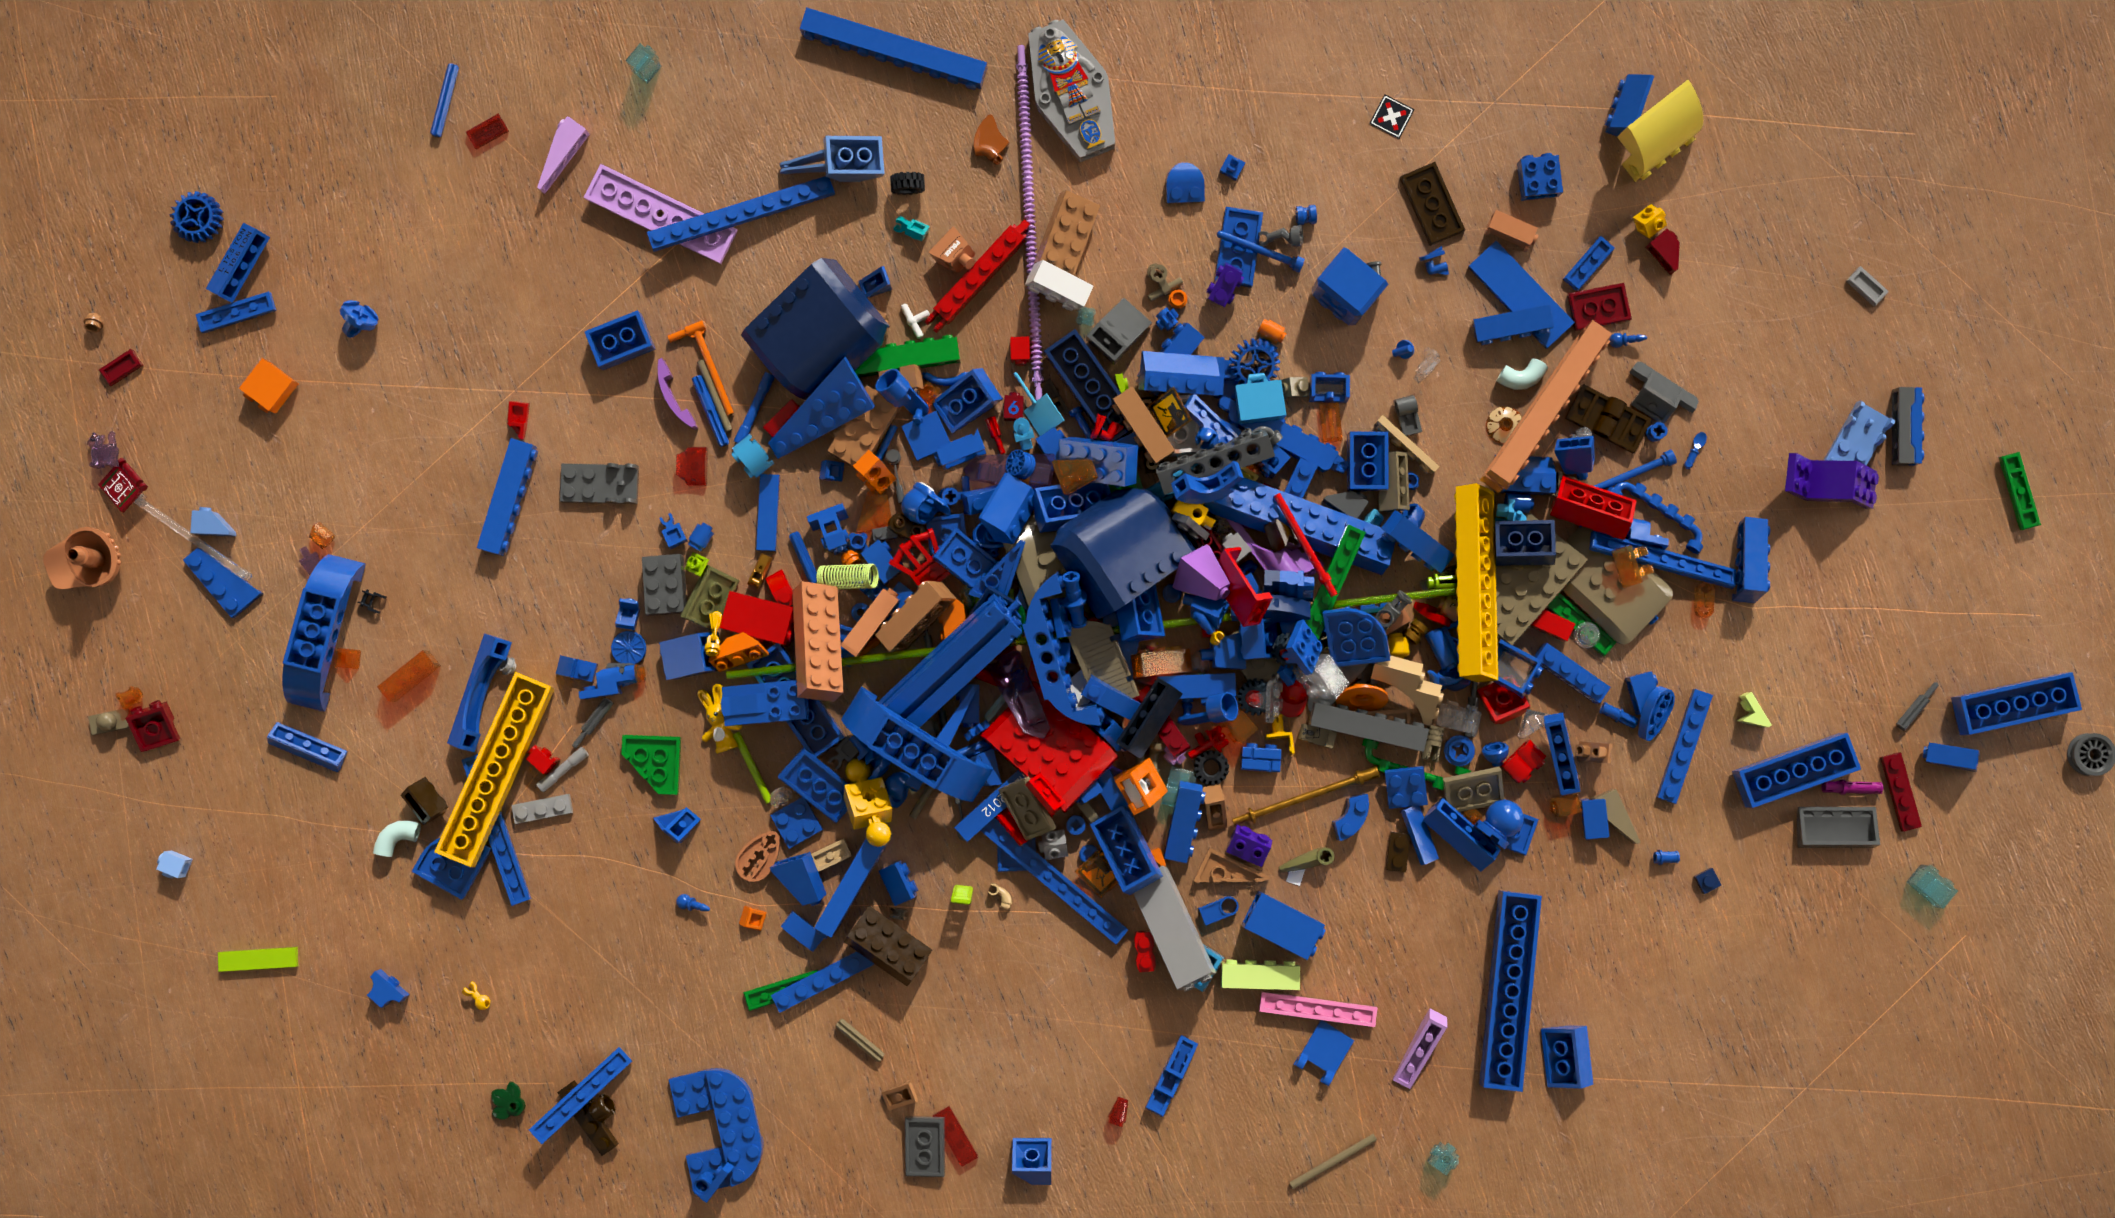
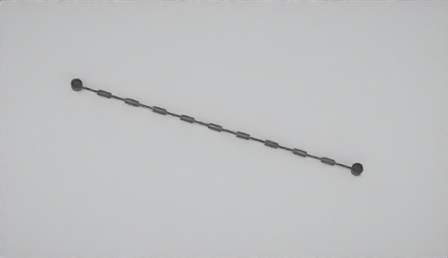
M891 449L886 453L885 459L888 464L894 467L895 477L897 478V486H895L897 501L901 504L904 498L903 486L899 483L896 465L901 461V455L897 450ZM909 561L910 569L913 571L916 567ZM926 630V636L923 637L926 652L930 653L934 648L931 635H928V630ZM941 707L938 715L942 729L948 721L946 711ZM954 797L955 804H958L962 821L964 819L961 807L963 800ZM957 831V835H958L959 839H961V840H963V841H966V840L961 836V834Z

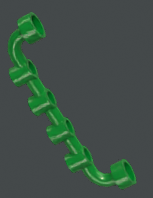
M1364 738L1362 745L1365 746L1366 759L1370 763L1377 765L1379 771L1385 772V770L1410 768L1375 757L1372 750H1377L1379 742ZM1456 766L1454 773L1461 775L1470 773L1471 770ZM1424 772L1425 781L1432 782V787L1443 790V777Z

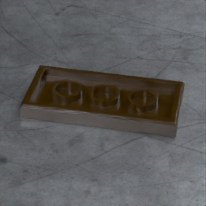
M1436 162L1400 176V180L1429 246L1465 232L1464 225Z

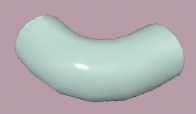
M1532 358L1528 366L1522 371L1514 370L1505 365L1496 382L1514 390L1528 389L1536 385L1543 378L1548 370V366L1535 358Z
M397 821L387 825L379 833L373 853L392 857L394 847L398 841H417L421 830V823Z

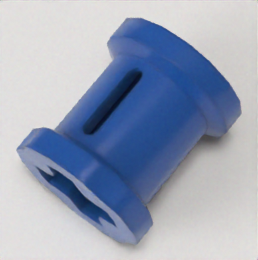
M1657 422L1647 428L1645 435L1649 441L1656 442L1665 437L1668 430L1664 423Z

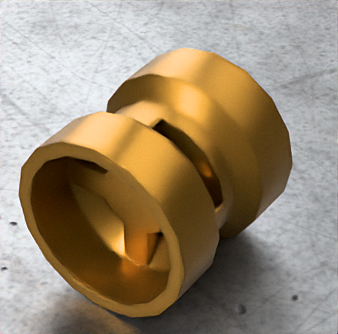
M1414 619L1410 623L1409 629H1405L1402 634L1411 643L1418 645L1421 637L1426 635L1429 629L1420 621Z

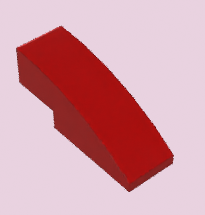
M1544 610L1530 627L1565 642L1568 641L1575 623Z

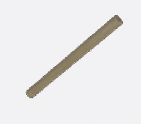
M1371 1134L1289 1183L1293 1189L1297 1188L1377 1141L1375 1135Z

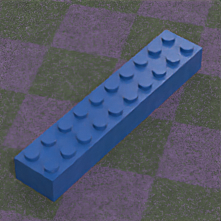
M1245 477L1233 486L1234 492L1219 500L1204 503L1203 505L1209 509V513L1265 533L1264 525L1275 519L1290 527L1274 499L1276 494L1281 493L1313 551L1333 557L1348 524L1366 532L1352 565L1379 575H1383L1390 565L1395 542L1393 543L1385 537L1386 532L1381 527Z
M1498 890L1479 1084L1484 1088L1523 1092L1542 896L1537 894Z

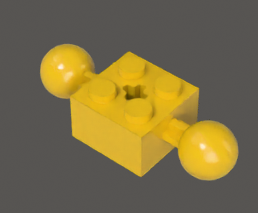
M853 759L847 764L845 770L847 778L853 783L844 785V801L853 829L868 827L866 830L867 841L875 847L884 846L891 838L890 828L885 823L892 820V806L883 779L881 777L867 780L870 775L869 765H866L862 759L860 761Z

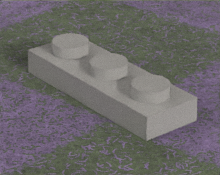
M570 794L511 805L515 824L573 813Z

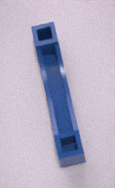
M484 633L447 744L459 749L475 752L481 735L479 733V723L486 692L498 667L503 660H506L512 642Z

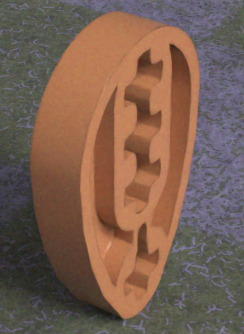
M769 831L755 837L737 854L735 867L743 879L756 882L770 874V867L776 863L780 851L781 837L776 831ZM775 835L776 837L774 840L776 841V843H771L770 845H768L767 848H765L767 842L769 841L767 836ZM756 851H763L765 858L759 859L757 861L759 866L751 869L753 874L746 876L744 867H750V859L754 860L757 857Z

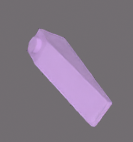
M568 116L565 120L562 119L557 126L558 129L556 130L537 187L543 194L548 191L590 135L584 127Z
M1432 1009L1428 1010L1393 1077V1081L1409 1089L1412 1087L1447 1029L1446 1016Z

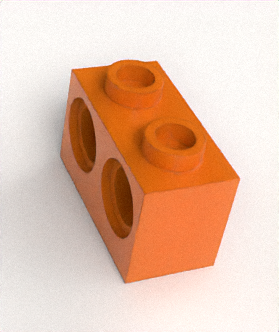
M870 450L853 465L857 471L855 475L862 482L866 481L864 485L871 492L876 490L880 495L897 479Z

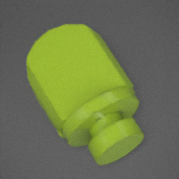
M1433 574V579L1432 577H1427V588H1434V591H1438L1439 588L1457 587V583L1439 584V580H1454L1456 575L1438 576V574Z

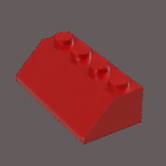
M1562 476L1550 515L1557 519H1563L1575 525L1584 526L1614 538L1625 540L1633 522L1637 500Z

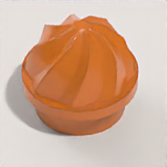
M852 550L845 551L841 556L842 565H859L861 562L859 554Z

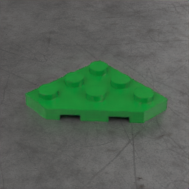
M622 735L621 754L635 767L637 772L658 794L679 795L681 737Z

